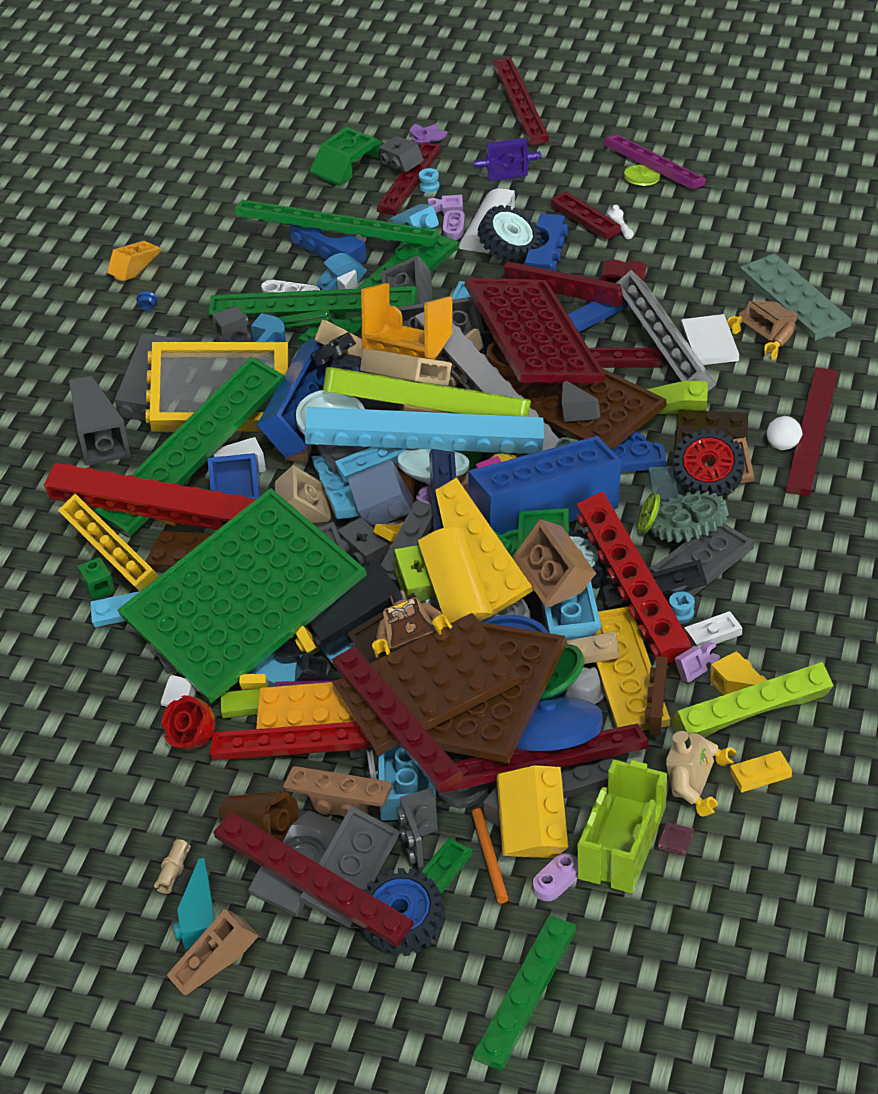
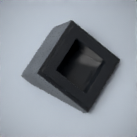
M304 652L296 663L295 681H326L327 660Z

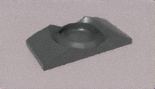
M309 810L290 826L283 843L319 864L341 824ZM260 867L248 889L249 894L297 917L305 904L299 902L303 891L266 868Z

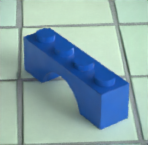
M540 214L537 229H539V235H541L540 244L544 246L529 250L525 265L557 271V261H560L561 249L564 248L565 237L568 234V224H565L564 215Z
M289 225L291 242L326 260L338 253L348 254L360 264L367 260L365 242L351 235L342 238H330L322 235L320 228H303L300 225Z

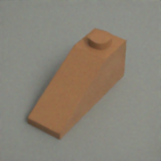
M224 909L167 976L183 995H187L239 959L259 935L242 917Z

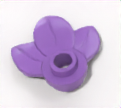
M414 124L410 128V133L413 135L412 141L419 146L423 142L439 141L447 136V131H439L437 124L425 128Z

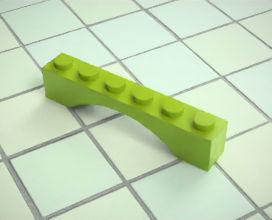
M823 662L681 709L677 711L671 722L676 732L697 733L705 738L729 725L754 715L785 706L804 704L824 697L834 685Z

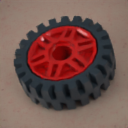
M706 429L700 430V434H697L696 431L692 432L690 438L686 436L683 438V443L679 442L677 450L674 452L673 471L676 482L684 492L687 490L691 495L697 491H700V494L709 491V495L716 493L717 497L722 496V494L728 496L731 494V489L735 491L738 483L740 484L744 473L742 448H740L737 440L733 442L731 435L725 437V432L720 431L719 434H716L715 429H710V433H706ZM705 463H711V464H713V465H712V466H705L704 464H705Z

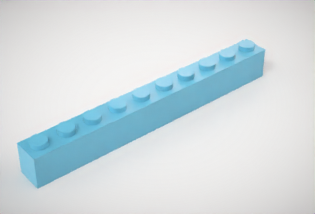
M307 407L305 444L532 454L543 449L544 425L543 418L323 407Z

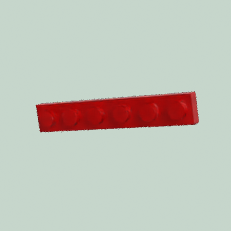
M356 722L214 732L210 755L212 760L370 749V744Z

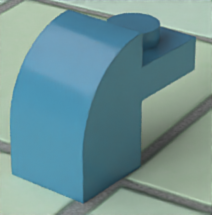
M338 253L329 257L324 262L328 268L316 284L322 290L338 289L337 277L355 270L358 283L367 272V269L350 255Z
M261 313L251 325L253 342H286L284 323L275 316ZM258 358V359H259V360H263V361H267L269 358Z

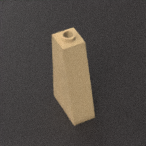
M363 348L360 371L448 386L452 363Z

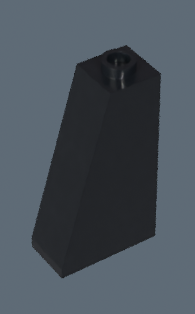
M379 561L366 571L367 575L337 599L311 624L316 633L312 638L321 650L325 647L330 656L352 642L348 632L393 606L390 595L400 590Z

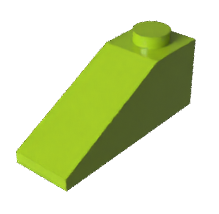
M681 381L646 389L666 399L667 406L658 414L679 415V410L707 411L708 381Z

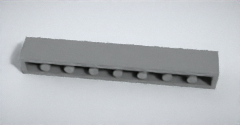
M630 270L617 284H621L622 295L680 380L708 381V391L716 385L715 381L646 283Z

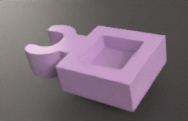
M462 195L442 196L440 200L436 198L428 199V205L433 206L435 213L443 211V214L450 210H460L463 212Z
M708 641L703 643L700 648L693 646L675 658L682 681L689 683L708 671L706 663H714L720 659L719 655L710 654L711 649L716 647V643Z

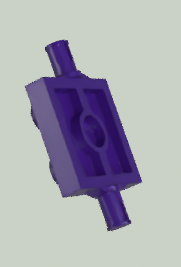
M526 138L486 143L487 154L485 159L474 160L473 164L474 169L486 167L489 181L528 176L530 161L541 160V152L529 153Z

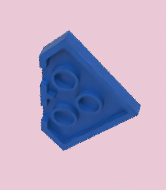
M636 431L612 450L621 459V472L666 468L664 445L658 442L653 444L645 440V436Z

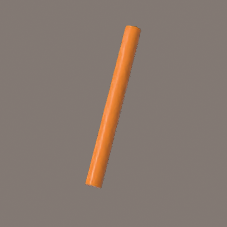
M477 808L472 811V817L497 902L502 904L508 901V895L482 809Z

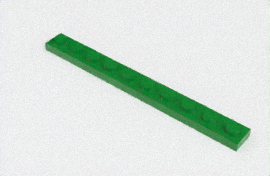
M241 200L235 207V215L242 216L245 219L256 218L262 219L264 222H281L283 225L294 224L300 225L303 228H320L322 231L358 234L365 238L377 237L384 241L397 240L404 244H420L423 247L435 246L440 230L248 200Z
M389 287L390 306L416 305L417 287ZM363 288L211 295L209 316L213 318V314L235 306L242 313H245L247 317L259 316L261 313L271 316L294 315L328 309L330 313L362 312L361 289Z

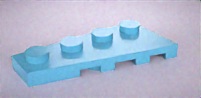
M322 455L312 456L313 465L336 518L361 516L349 482L345 483L339 473L334 474Z

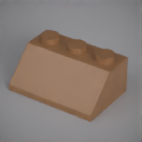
M541 519L512 557L543 604L547 607L582 593L596 574L563 527Z

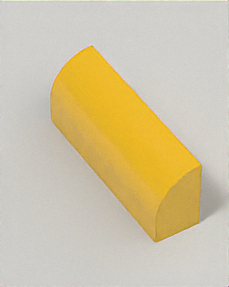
M447 527L436 530L419 539L418 543L442 614L447 616L449 622L452 623L470 613H473L479 622L492 616L493 612L464 530L458 527Z

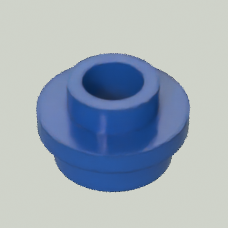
M144 291L138 293L136 301L141 309L152 310L157 305L158 298L152 292Z

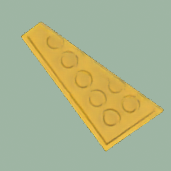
M455 478L436 489L435 492L443 527H458L464 530L493 615L533 591L531 584L459 480Z

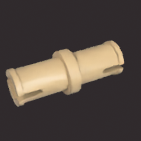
M175 840L168 857L164 858L161 864V873L154 884V887L158 888V892L169 894L172 891L177 876L183 872L184 860L191 849L190 845L187 846L188 843L186 841Z

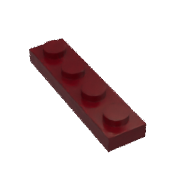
M566 191L550 199L553 208L604 240L621 232L620 224Z

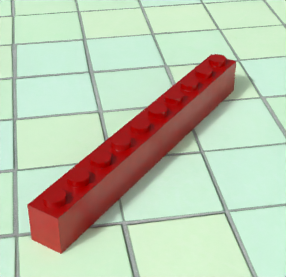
M59 463L54 464L43 484L50 499L67 502L76 494L90 507L213 530L220 529L256 500L242 495L225 494L220 491L203 490L198 487H186L176 483L159 482L155 479L148 480L137 478L133 475L125 476L111 471L103 472L92 468H81L71 464L64 465Z

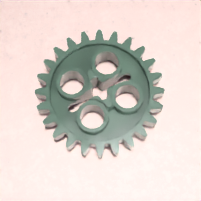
M697 491L692 495L688 492L686 496L678 494L676 499L670 497L669 502H661V506H659L651 526V532L654 533L655 537L659 536L660 540L667 538V541L670 542L676 539L677 543L682 539H686L688 542L692 537L699 539V535L702 534L708 536V531L716 532V527L723 526V522L727 521L729 513L726 501L723 500L722 496L717 497L716 493L709 495V491L703 494Z

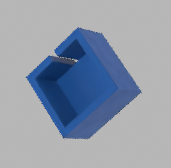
M250 453L207 458L211 491L242 495L257 499L262 495L257 454Z

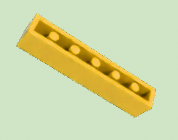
M76 494L58 510L138 591L143 590L159 577Z

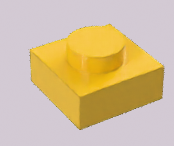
M302 626L296 633L298 638L295 641L302 652L306 651L313 655L320 651L312 638L309 629Z

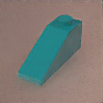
M204 858L198 859L177 910L179 922L174 923L176 939H182L185 950H189L215 920Z

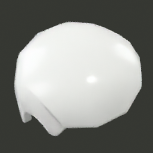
M789 416L774 419L767 429L769 444L772 448L779 450L792 449L799 443L803 435L800 424Z

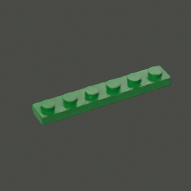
M552 915L548 916L475 1050V1061L499 1071L504 1069L576 933V924Z

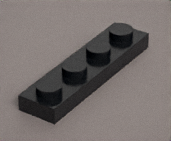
M700 559L651 573L664 597L676 592H684L707 585ZM619 583L603 586L609 610L630 605L628 599L622 600L617 590V587L620 586Z

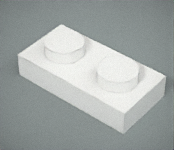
M730 611L684 627L691 645L699 648L708 641L718 644L742 635V627Z

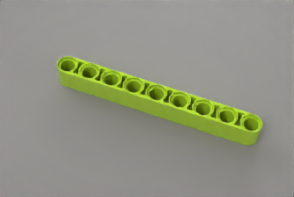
M326 367L323 391L459 414L529 417L531 400L333 367Z

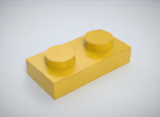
M777 751L731 765L730 774L742 793L791 778L792 769L782 752Z

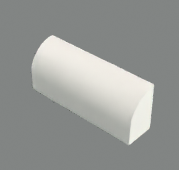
M494 189L486 195L463 236L459 249L489 254L490 249L485 250L484 244H481L479 241L481 237H478L477 234L478 226L487 211L494 206L503 205L505 208L508 205L513 210L515 207L514 190Z

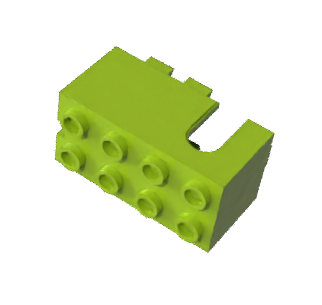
M613 759L608 770V794L607 788L603 787L600 790L578 843V879L599 885L601 881L610 882L611 888L633 894L666 809L667 773L649 769L646 763L634 760L626 763Z

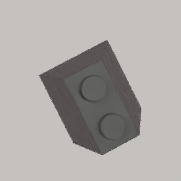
M142 333L115 398L117 412L122 418L146 421V409H150V403L146 402V390H151V384H147V370H151V364H148V351H152V342H184V339ZM161 358L160 412L168 411L188 378L190 371L187 358Z
M88 376L69 380L77 431L85 465L131 457L124 421L93 377Z

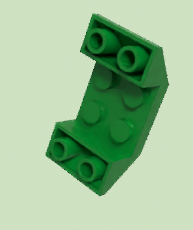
M345 127L320 145L310 169V174L341 186L353 177L351 164L365 153L379 158L381 153L378 147L384 143L374 137Z

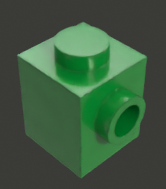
M100 557L77 566L81 583L92 601L115 592L111 574Z

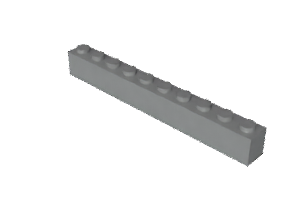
M424 312L415 316L416 329L424 330ZM452 323V335L437 357L440 361L452 363L451 373L465 389L523 398L516 393L510 382L500 375L498 369L487 361L485 355L475 348L473 342L463 335L461 329ZM530 408L529 417H539L537 412ZM544 422L542 451L555 448L560 440L552 432L550 426Z

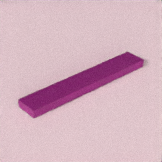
M618 134L604 139L603 145L690 189L705 186L706 179Z

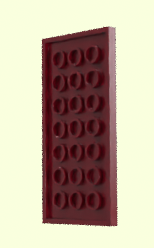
M465 279V288L519 382H544L547 384L565 381L571 384L573 382L587 384L604 383L605 373L546 280Z

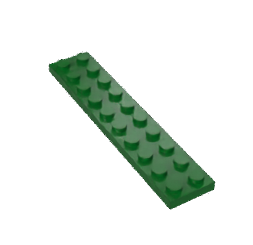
M439 234V239L435 246L423 247L416 243L407 244L356 289L382 284V271L415 256H419L432 273L459 249V242ZM362 312L330 313V323L357 337L362 334ZM321 323L314 324L298 338L299 345L315 338Z
M250 357L131 475L137 478L155 479L159 482L176 483L182 486L208 460L207 458H210L286 380L284 374ZM101 508L95 510V513L103 521L128 537H131L149 519V517Z

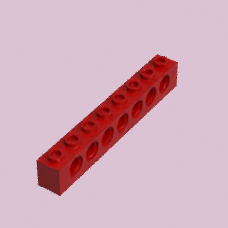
M602 491L578 503L577 507L580 514L576 515L581 527H587L589 530L586 535L591 545L597 544L599 550L596 552L602 564L607 563L610 567L607 569V572L612 582L617 581L620 586L617 587V590L622 600L628 599L630 603L628 609L634 620L639 619L641 622L638 627L644 639L650 638L652 644L649 646L656 659L657 657L667 658V665L674 662L677 656L692 648L690 640L605 493Z

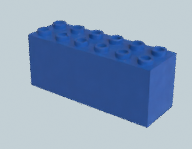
M598 436L470 470L468 471V495L490 527L500 535L518 529L519 511L569 508V522L578 520L576 515L580 513L577 504L602 491L605 493L613 509L618 508L621 459Z

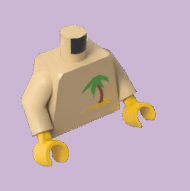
M676 732L673 735V744L666 759L673 797L684 798L691 805L695 803L697 813L700 816L711 815L714 813L713 809L718 806L717 801L713 797L703 800L700 796L714 763L713 756H715L716 762L720 766H726L734 763L728 757L734 756L737 753L732 747L720 750L717 744L697 733Z

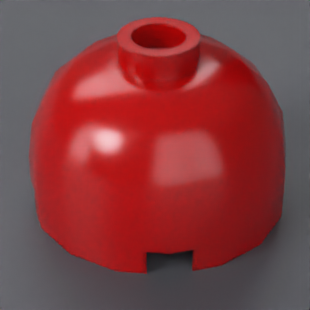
M183 695L181 696L183 698L169 703L164 711L161 723L162 728H165L166 736L164 738L171 746L192 750L200 748L210 740L214 734L216 722L214 713L206 702L196 697Z

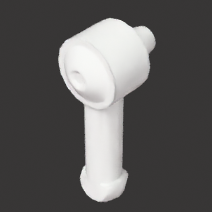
M614 205L608 211V217L621 225V232L625 239H632L634 233L623 221V211L619 209L618 205Z

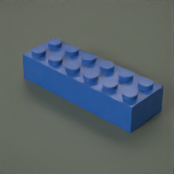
M315 338L301 345L284 375L285 381L277 388L257 423V426L285 458L307 448L308 444H305V435L300 431L296 423V410L299 403L306 396L323 390L326 367H331V364H333L334 358L331 357L324 364L316 365L311 353L324 345L315 341Z

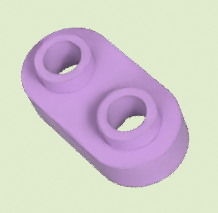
M450 210L445 213L443 236L456 241L463 237L465 226L464 212Z
M567 853L556 856L534 877L533 892L535 896L543 901H552L558 898L578 879V858Z

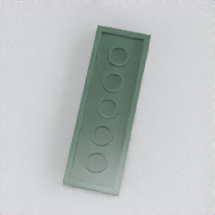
M775 253L740 267L739 274L769 301L778 302L788 310L794 311L797 315L795 324L814 341L851 326L852 319Z

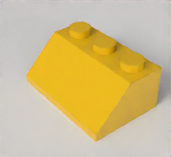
M534 765L498 774L496 777L503 856L554 859L568 848L561 767Z

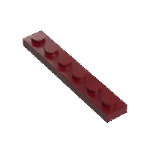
M507 262L504 265L505 279L546 280L554 294L620 307L623 303L621 284L513 262Z

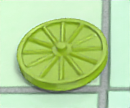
M632 165L625 169L624 178L632 184L648 186L660 180V173L645 165Z
M652 492L646 499L638 520V533L642 532L644 535L651 528L660 504L659 493L655 494V492Z

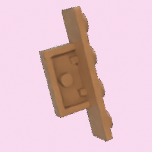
M296 766L292 767L283 785L285 791L309 795L315 812L323 815L333 814L343 817L346 816L351 806L366 814L369 812L367 805L383 807L393 788L390 781Z

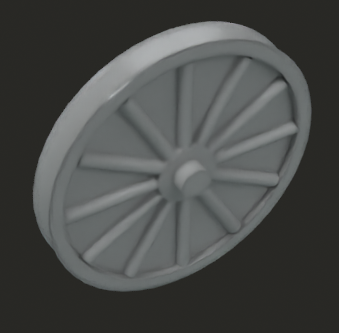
M371 749L370 752L367 751V760L369 767L367 777H370L371 779H377L376 776H378V770L375 771L373 752Z

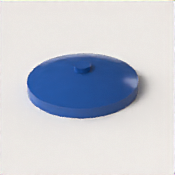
M553 697L538 702L516 748L531 751H550L583 744L601 732L603 728L602 711L598 706L589 701L573 697Z

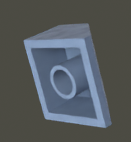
M392 460L348 477L358 512L362 519L372 528H375L376 524H385L407 515L411 511L413 497Z

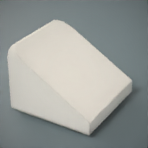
M355 270L337 277L338 289H356L358 287Z
M171 675L161 700V706L167 707L173 700L177 701L183 698L181 697L183 695L194 697L196 694L195 688L186 678Z

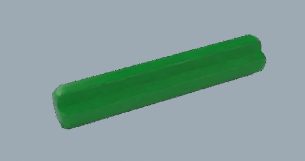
M328 309L277 318L284 323L285 329L319 324L322 320L329 322L331 314Z

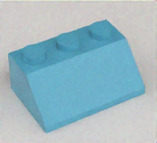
M591 581L582 593L551 607L545 606L539 598L544 625L551 634L566 636V640H573L592 636L601 628Z

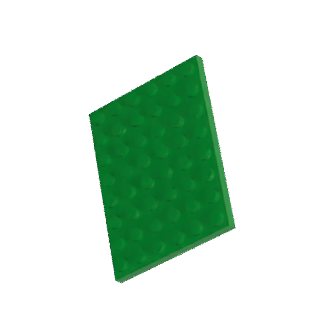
M270 488L117 609V611L208 702L212 703L240 680L241 675L248 674L293 637L302 626L305 627L367 575V572L349 554Z

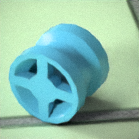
M427 168L419 172L421 191L432 193L439 189V173L437 170Z
M683 591L673 593L670 596L669 605L679 623L690 622L694 617V597L688 592Z

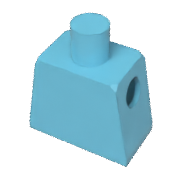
M418 204L389 219L391 223L405 225V222H407L410 226L429 229L439 225L433 206L427 204Z

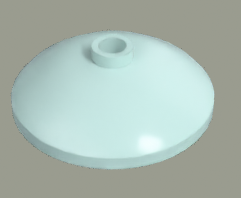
M321 390L306 396L299 403L296 410V423L300 431L305 435L307 407L365 408L354 396Z
M410 449L398 456L397 464L405 474L428 485L431 484L429 462L431 449ZM453 451L455 452L456 478L468 471L469 459L465 455Z

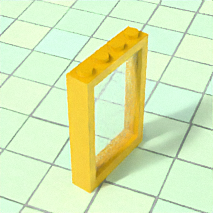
M152 342V351H148V364H151V370H147V384H151V390H146V402L150 403V409H146V423H150L151 432H175L250 357L285 375L288 370V342ZM274 393L236 432H262L257 423Z

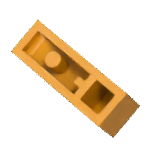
M141 241L113 249L107 273L114 275V278L119 281L134 278L160 253L161 248L146 241Z

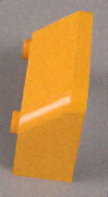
M389 283L361 289L363 348L433 360L437 358L452 335L451 296L424 303V330L403 326L401 311L389 304Z

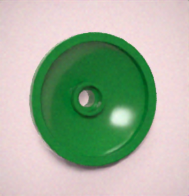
M566 645L539 701L553 698L563 693L577 680L585 662L584 655L577 646Z

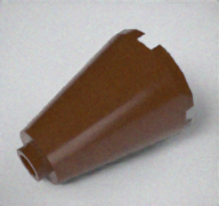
M282 791L227 796L220 804L219 814L223 821L230 812H233L283 842L290 826L298 820L299 810L295 797H290V793Z

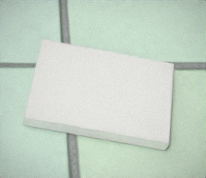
M724 314L681 319V327L686 341L703 365L739 361V352Z

